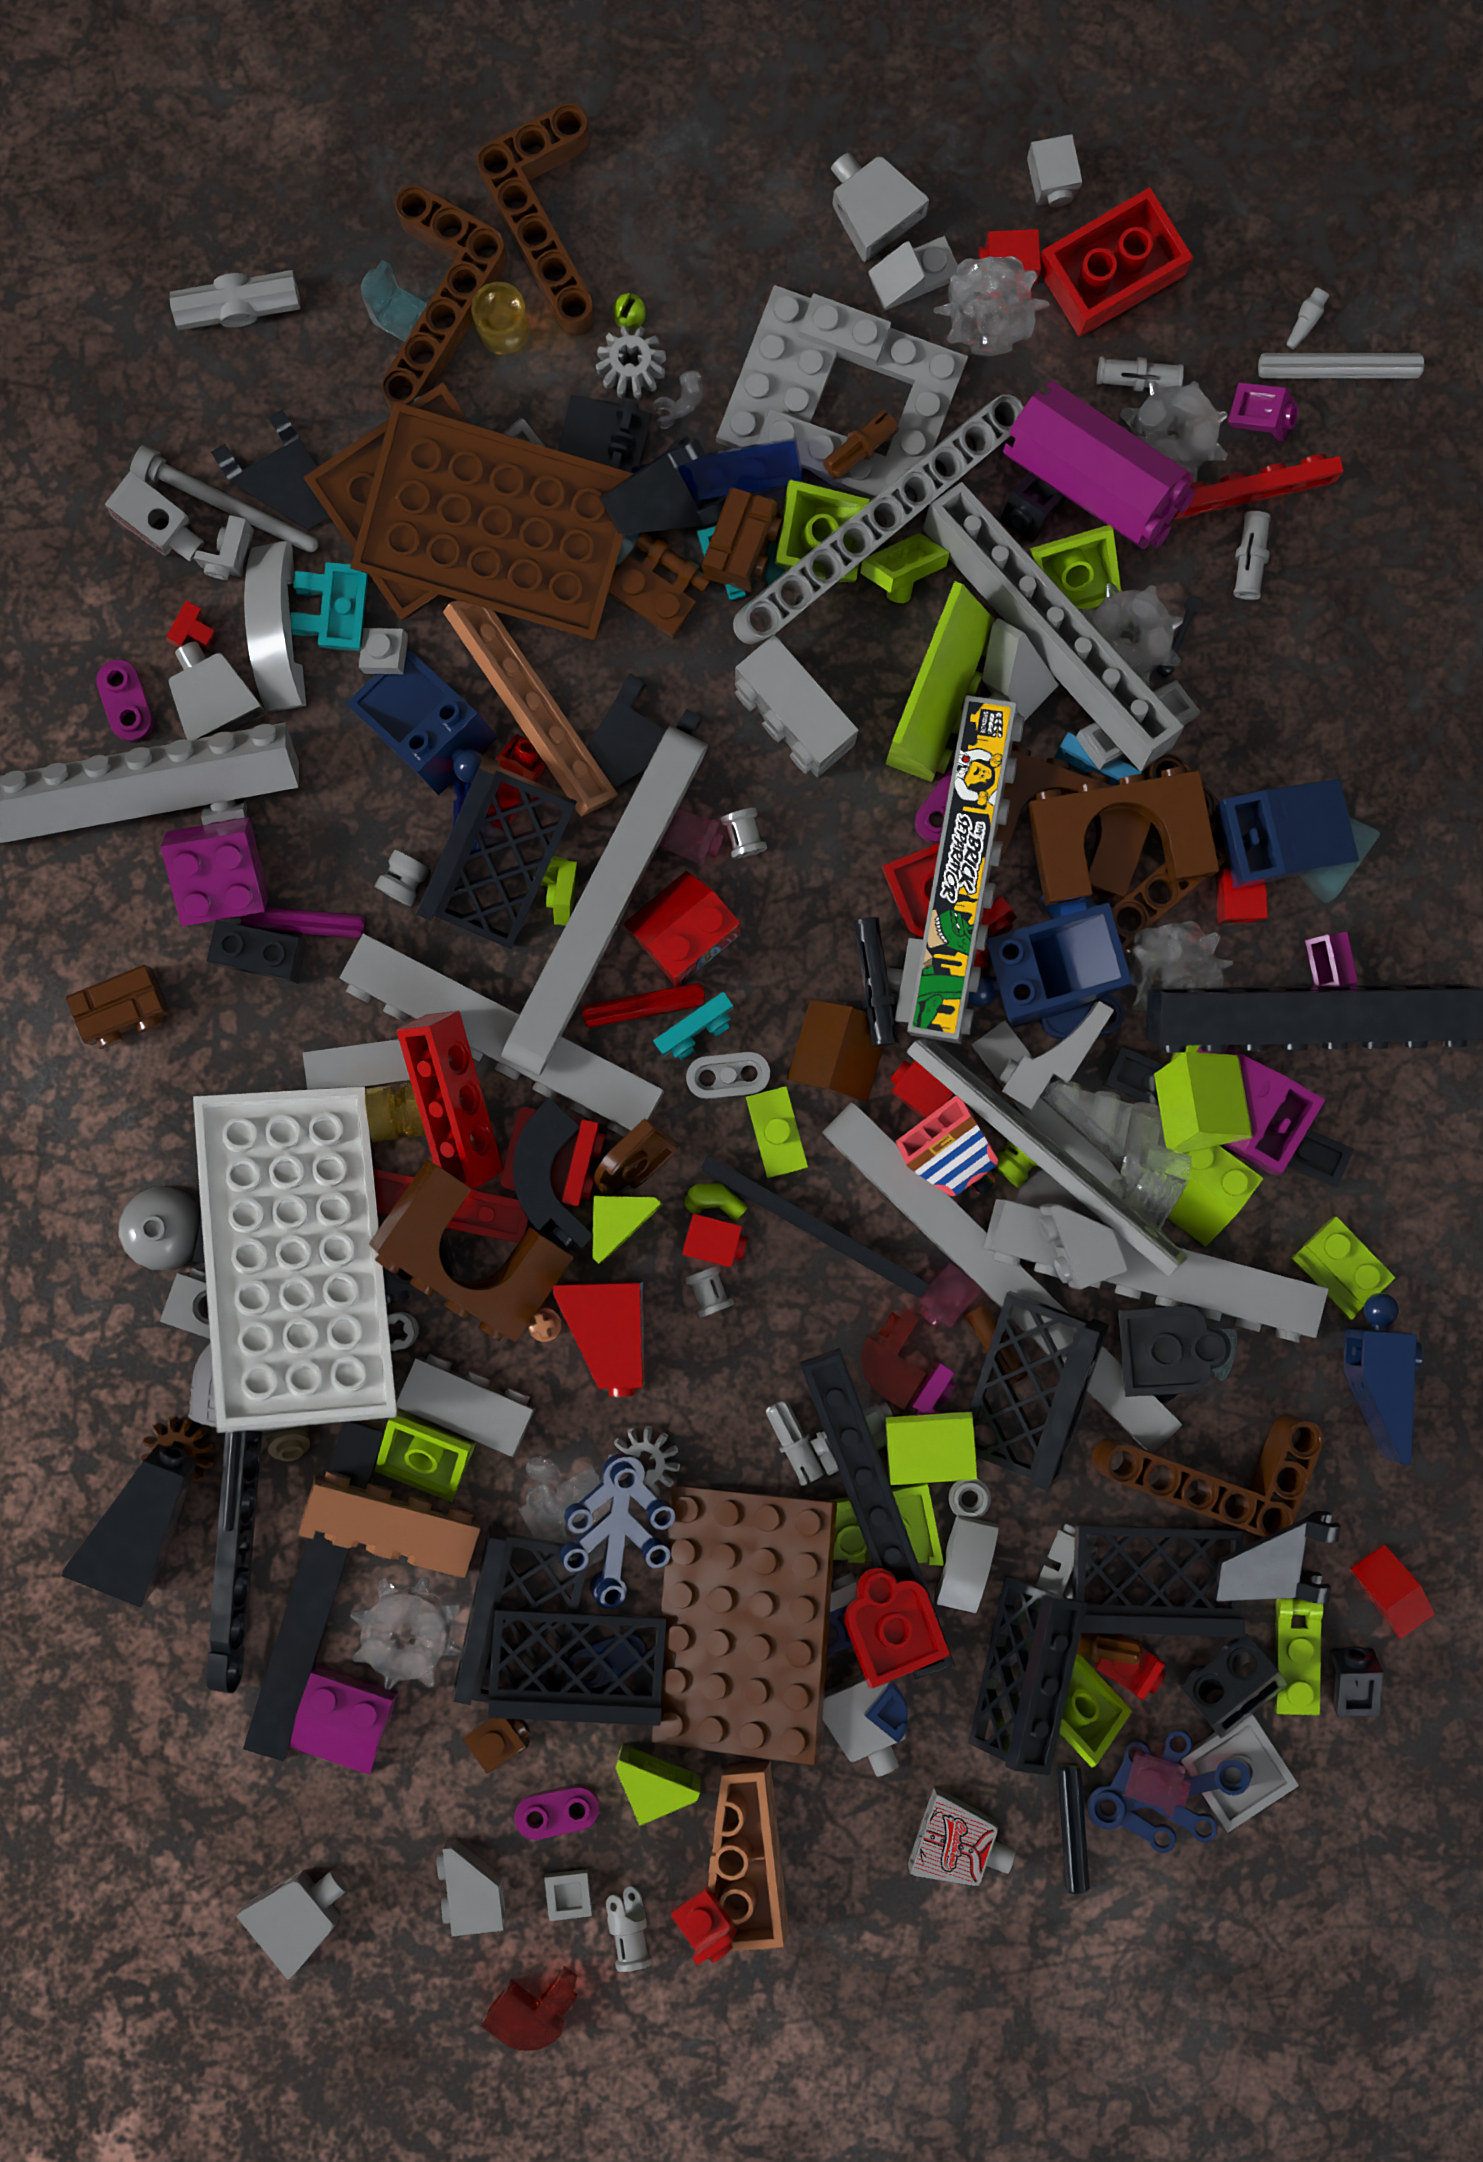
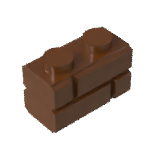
M730 488L701 564L705 577L747 592H752L756 580H764L770 564V557L766 556L770 542H778L783 518H780L778 503L775 500L759 495L754 496L749 492Z
M145 964L66 996L67 1004L75 1019V1024L82 1041L92 1046L97 1044L99 1049L107 1048L123 1041L121 1034L134 1028L137 1029L138 1033L157 1028L162 1025L160 1018L170 1014L152 967Z

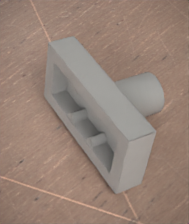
M909 938L904 969L886 967L890 993L899 994L895 1021L903 1027H908L923 944L922 939Z

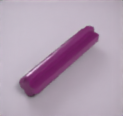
M266 907L265 912L240 917L242 926L287 933L360 939L362 934H365L366 928L365 918L361 915Z

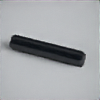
M1063 1764L1058 1766L1057 1774L1065 1887L1070 1894H1083L1089 1892L1090 1884L1082 1772L1078 1764Z

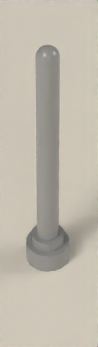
M145 444L137 450L132 460L130 471L143 481L149 482L152 480L157 482L162 480L233 516L244 518L249 524L284 541L288 540L292 542V545L306 552L312 553L317 550L318 541L315 537L167 465L166 459L161 457L159 451Z

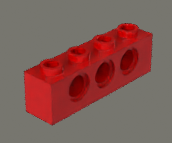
M459 1010L426 1014L397 1029L396 1032L431 1156L435 1164L461 1180L471 1189H476L503 1172L504 1169Z

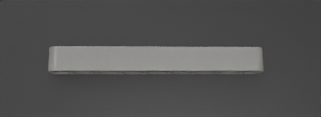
M1007 394L995 398L982 407L739 610L733 621V628L737 638L744 643L752 645L758 644L777 633L1011 436L1009 434L1011 427L1024 408L1022 402L1017 397ZM995 410L1003 414L1006 422L1005 426L997 422ZM965 435L970 436L976 443V452L967 447ZM935 460L941 461L944 464L947 472L946 477L937 472ZM905 485L911 486L915 490L916 502L907 498L904 490ZM875 510L884 514L887 521L886 528L876 523L874 519ZM844 535L851 537L856 543L857 550L855 554L845 548L843 543ZM813 561L820 562L826 570L825 579L818 578L814 574L812 568ZM785 586L793 591L796 600L794 606L787 604L781 596L782 587ZM751 612L759 614L764 620L765 627L763 632L757 631L752 627L750 623Z
M671 725L668 727L503 1048L502 1058L538 1076L544 1071L687 792L709 744Z

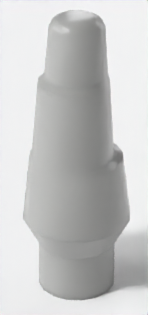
M1315 288L1311 296L1303 302L1298 314L1299 318L1287 341V346L1290 349H1297L1324 313V305L1329 298V294L1325 291Z

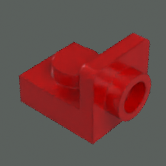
M1113 1634L1115 1636L1128 1638L1123 1634ZM1144 1647L1140 1663L1137 1665L1102 1658L1094 1665L1095 1669L1132 1691L1135 1696L1142 1700L1145 1699L1148 1693L1152 1695L1156 1693L1166 1675L1162 1671L1165 1663Z
M708 1885L678 1905L670 1913L695 1950L692 1959L696 1965H699L706 1959L714 1963L733 1948L730 1942H732L738 1929Z

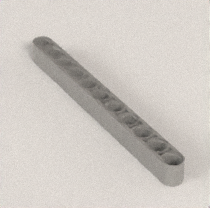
M851 1102L822 1131L823 1135L1001 1309L1006 1294L1012 1291L1067 1312L1020 1265L1014 1266L993 1260L995 1252L983 1249L987 1233L951 1197L909 1169L898 1146L855 1104ZM1014 1305L1010 1318L1024 1332L1036 1327L1029 1310ZM1041 1315L1044 1323L1051 1320L1050 1318ZM1060 1322L1047 1327L1058 1350L1072 1343L1076 1328ZM1039 1331L1029 1336L1042 1350L1050 1354ZM1102 1346L1087 1394L1146 1451L1155 1454L1182 1424L1153 1395L1125 1397L1123 1366ZM1068 1352L1061 1355L1064 1363L1066 1361Z

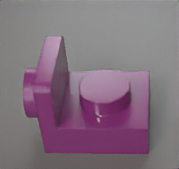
M1239 382L1228 419L1230 426L1235 429L1272 433L1277 441L1286 442L1289 429L1295 427L1298 419V405L1287 388Z
M938 1361L910 1403L918 1410L916 1415L940 1414L932 1409L936 1402L943 1405L956 1383L951 1381L955 1372Z

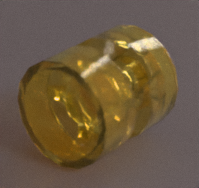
M492 282L484 285L476 292L472 300L471 313L480 342L488 350L496 354H509L520 349L525 344L530 332L529 318L522 294L516 287L506 282Z
M411 1082L401 1084L398 1091H394L391 1086L366 1089L367 1121L374 1143L397 1140L401 1132H405L410 1138L426 1135Z

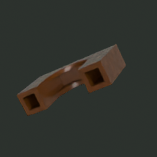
M1012 744L1010 757L1017 758L1016 773L1013 784H1005L1003 799L1010 800L1006 825H998L996 841L1003 842L1001 860L1006 855L1021 810L1036 798L1037 793L1060 789L1062 795L1078 793V786L1092 782H1103L1104 788L1111 787V780L1104 775L1094 772H1087L1086 776L1070 771V764L1055 758H1047V761L1044 762L1030 757L1032 753L1030 750ZM1111 809L1093 818L1096 829V842L1087 867L1092 892L1118 902L1125 898L1151 825V821L1144 815L1129 809Z
M1186 766L1163 770L1161 771L1162 777L1145 780L1144 774H1136L1119 779L1120 785L1104 788L1103 782H1092L1078 786V793L1062 795L1060 789L1037 793L1036 800L1031 801L1027 806V813L1045 907L1087 900L1092 895L1084 852V836L1090 821L1100 813L1111 809L1133 810L1144 815L1153 823L1161 837L1170 884L1212 877L1219 871L1200 770L1187 772Z
M427 1158L370 1241L369 1245L378 1253L375 1261L394 1274H397L400 1268L411 1274L413 1278L410 1283L426 1295L431 1297L437 1291L448 1298L444 1305L460 1317L466 1319L469 1313L482 1321L479 1328L494 1339L500 1341L503 1335L516 1343L553 1289V1285H556L574 1257L529 1227L503 1266L491 1276L477 1281H462L447 1275L442 1267L439 1256L440 1239L445 1227L469 1194L471 1188Z

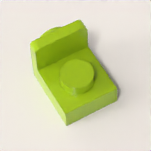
M558 856L552 857L540 886H548L546 907L553 908L554 924L566 926L574 910L578 885L577 862L568 861ZM538 867L534 868V874L536 873Z

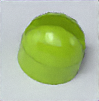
M622 294L613 304V318L620 328L625 325L629 330H634L643 324L646 317L645 305L636 294ZM633 302L627 319L622 317L621 315L627 303Z

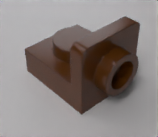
M488 1718L467 1733L463 1740L488 1774L517 1752L521 1753L527 1749L530 1743L527 1735L531 1731L524 1719Z

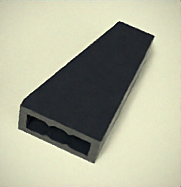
M157 1444L63 1569L62 1577L141 1608L156 1588L198 1459L186 1455L178 1447Z

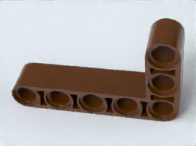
M566 103L485 144L477 154V165L487 194L560 328L571 336H581L590 331L594 324L595 315L591 296L528 182L580 155L589 145L590 134L586 113L580 106ZM567 125H576L580 128L578 132L572 135H565L560 132ZM531 144L543 146V149L537 154L524 152L525 148ZM495 163L507 165L506 169L501 173L495 174L487 171ZM515 198H521L526 201V204L517 210L507 207L508 202ZM533 234H542L546 237L545 241L539 245H530L526 242L527 238ZM554 269H560L566 273L559 281H550L545 278L547 273ZM572 305H580L586 309L581 316L575 318L565 314L566 309Z
M410 185L401 189L396 196L395 209L403 230L410 236L454 261L383 378L381 384L382 393L390 410H392L394 401L410 405L434 388L507 265L504 240L495 228L417 185ZM422 206L426 208L422 215L418 217L406 215L411 207ZM450 226L461 228V232L455 237L448 238L442 235V232ZM486 246L497 249V252L490 258H482L477 255L480 249ZM464 281H471L476 284L473 291L469 293H460L456 289ZM443 316H450L455 319L453 325L447 329L437 328L435 324ZM422 351H429L434 354L433 359L426 364L414 362L416 355ZM401 386H408L413 389L411 395L404 400L393 398L394 391Z
M1165 754L1149 766L1144 776L1145 780L1157 778L1156 770L1159 767L1170 769L1186 766L1187 772L1193 771L1180 757L1173 754ZM1202 782L1211 832H1213V830L1220 829L1215 810L1220 801ZM1214 844L1219 867L1227 860L1225 849L1218 848ZM1165 862L1111 909L1122 948H1126L1205 878L1170 884ZM1151 884H1161L1166 888L1168 899L1165 904H1158L1151 900L1148 892ZM1120 911H1129L1135 916L1137 925L1134 931H1124L1119 927L1117 915Z
M1293 1415L1279 1417L1270 1429L1249 1489L1112 1438L1100 1441L1095 1446L1091 1459L1093 1467L1098 1473L1117 1483L1266 1537L1295 1522L1322 1448L1323 1435L1318 1425L1311 1421ZM1298 1428H1300L1301 1438L1299 1442L1293 1446L1292 1435ZM1122 1451L1123 1462L1121 1466L1116 1470H1112V1458L1116 1453ZM1160 1466L1161 1474L1158 1481L1150 1484L1149 1476L1152 1469ZM1286 1468V1479L1278 1486V1474ZM1197 1480L1198 1490L1194 1496L1188 1498V1487L1190 1483ZM1234 1494L1235 1504L1231 1510L1226 1512L1225 1502L1228 1497ZM1271 1508L1272 1517L1270 1521L1263 1526V1515L1268 1509Z

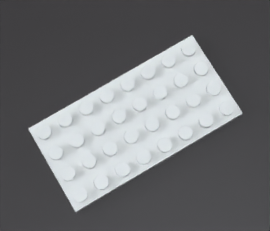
M365 1086L193 1097L217 1433L395 1417L397 1411L382 1265L375 1261L378 1253L369 1245L379 1227Z

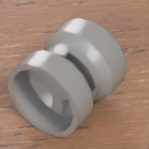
M394 850L388 860L390 865L386 874L379 876L374 887L411 907L417 897L415 891L419 883L426 881L431 869L415 859Z

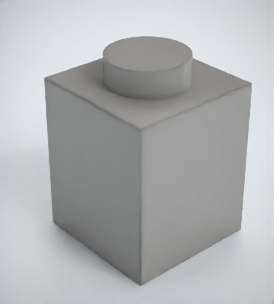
M1072 134L1031 142L1027 161L1037 206L1049 204L1050 207H1061L1071 203L1073 199L1078 197L1082 185V177Z

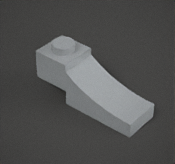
M1100 1001L1096 1002L1080 1024L1065 1039L1047 1052L1033 1059L1026 1055L1021 1056L1018 1062L1011 1058L998 1078L999 1081L1004 1083L999 1092L1027 1110H1031L1052 1076L1064 1083L1070 1081L1114 1010Z

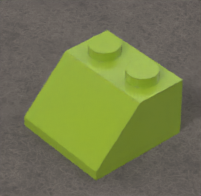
M1217 1145L1176 1155H1167L1137 1197L1206 1247L1240 1212L1264 1178Z

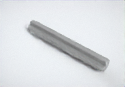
M1263 353L1258 361V373L1261 378H1418L1423 374L1424 357L1420 353Z

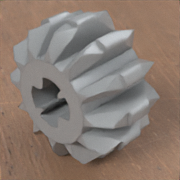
M623 325L621 327V338H617L614 334L608 332L606 335L608 346H599L597 349V356L602 361L596 364L597 374L605 375L603 380L604 387L610 389L617 385V396L620 398L626 395L628 389H633V395L636 399L641 398L642 386L654 392L656 390L654 378H664L665 368L660 364L666 361L665 351L657 349L659 346L657 336L645 339V329L642 326L636 330L635 335H630L628 327ZM628 358L634 362L638 359L639 365L634 367L633 364L628 363L624 366V360Z
M648 1425L644 1429V1439L639 1440L636 1429L632 1427L628 1429L631 1445L619 1437L614 1441V1444L625 1454L633 1455L636 1458H639L642 1451L651 1453L649 1459L655 1458L656 1466H649L643 1483L649 1485L650 1491L657 1497L661 1493L657 1483L658 1479L668 1487H671L674 1483L672 1477L665 1473L664 1470L679 1471L680 1463L666 1460L667 1457L678 1453V1447L673 1445L663 1450L661 1446L666 1442L668 1434L662 1432L656 1442L651 1440L653 1428ZM610 1453L608 1459L618 1453ZM623 1473L621 1476L625 1475L628 1477L630 1473Z

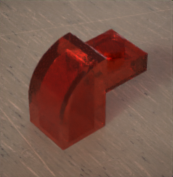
M902 1309L899 1315L893 1312L890 1313L879 1331V1334L884 1336L881 1344L865 1336L860 1350L861 1370L869 1385L882 1397L903 1410L926 1374L897 1355L919 1320L918 1317L905 1309Z
M563 1966L539 1999H536L510 1979L485 2012L481 2026L502 2043L517 2050L534 2051L552 2044L561 2036L565 2023L556 2012L563 2016L578 1995L574 1991L577 1975Z

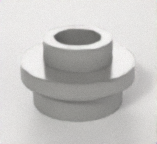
M979 1479L960 1480L952 1485L948 1501L950 1508L956 1515L978 1519L988 1511L991 1504V1494L986 1484ZM968 1490H972L977 1494V1501L971 1506L964 1505L961 1499L963 1493Z

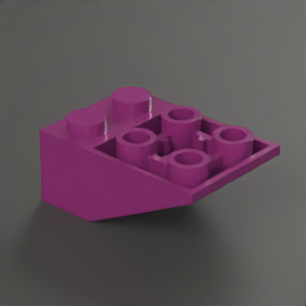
M1200 1045L1196 1052L1238 1055L1240 1060L1253 1138L1222 1144V1146L1270 1175L1282 1174L1325 1099L1292 1079L1228 1047L1225 1052H1208L1201 1050Z

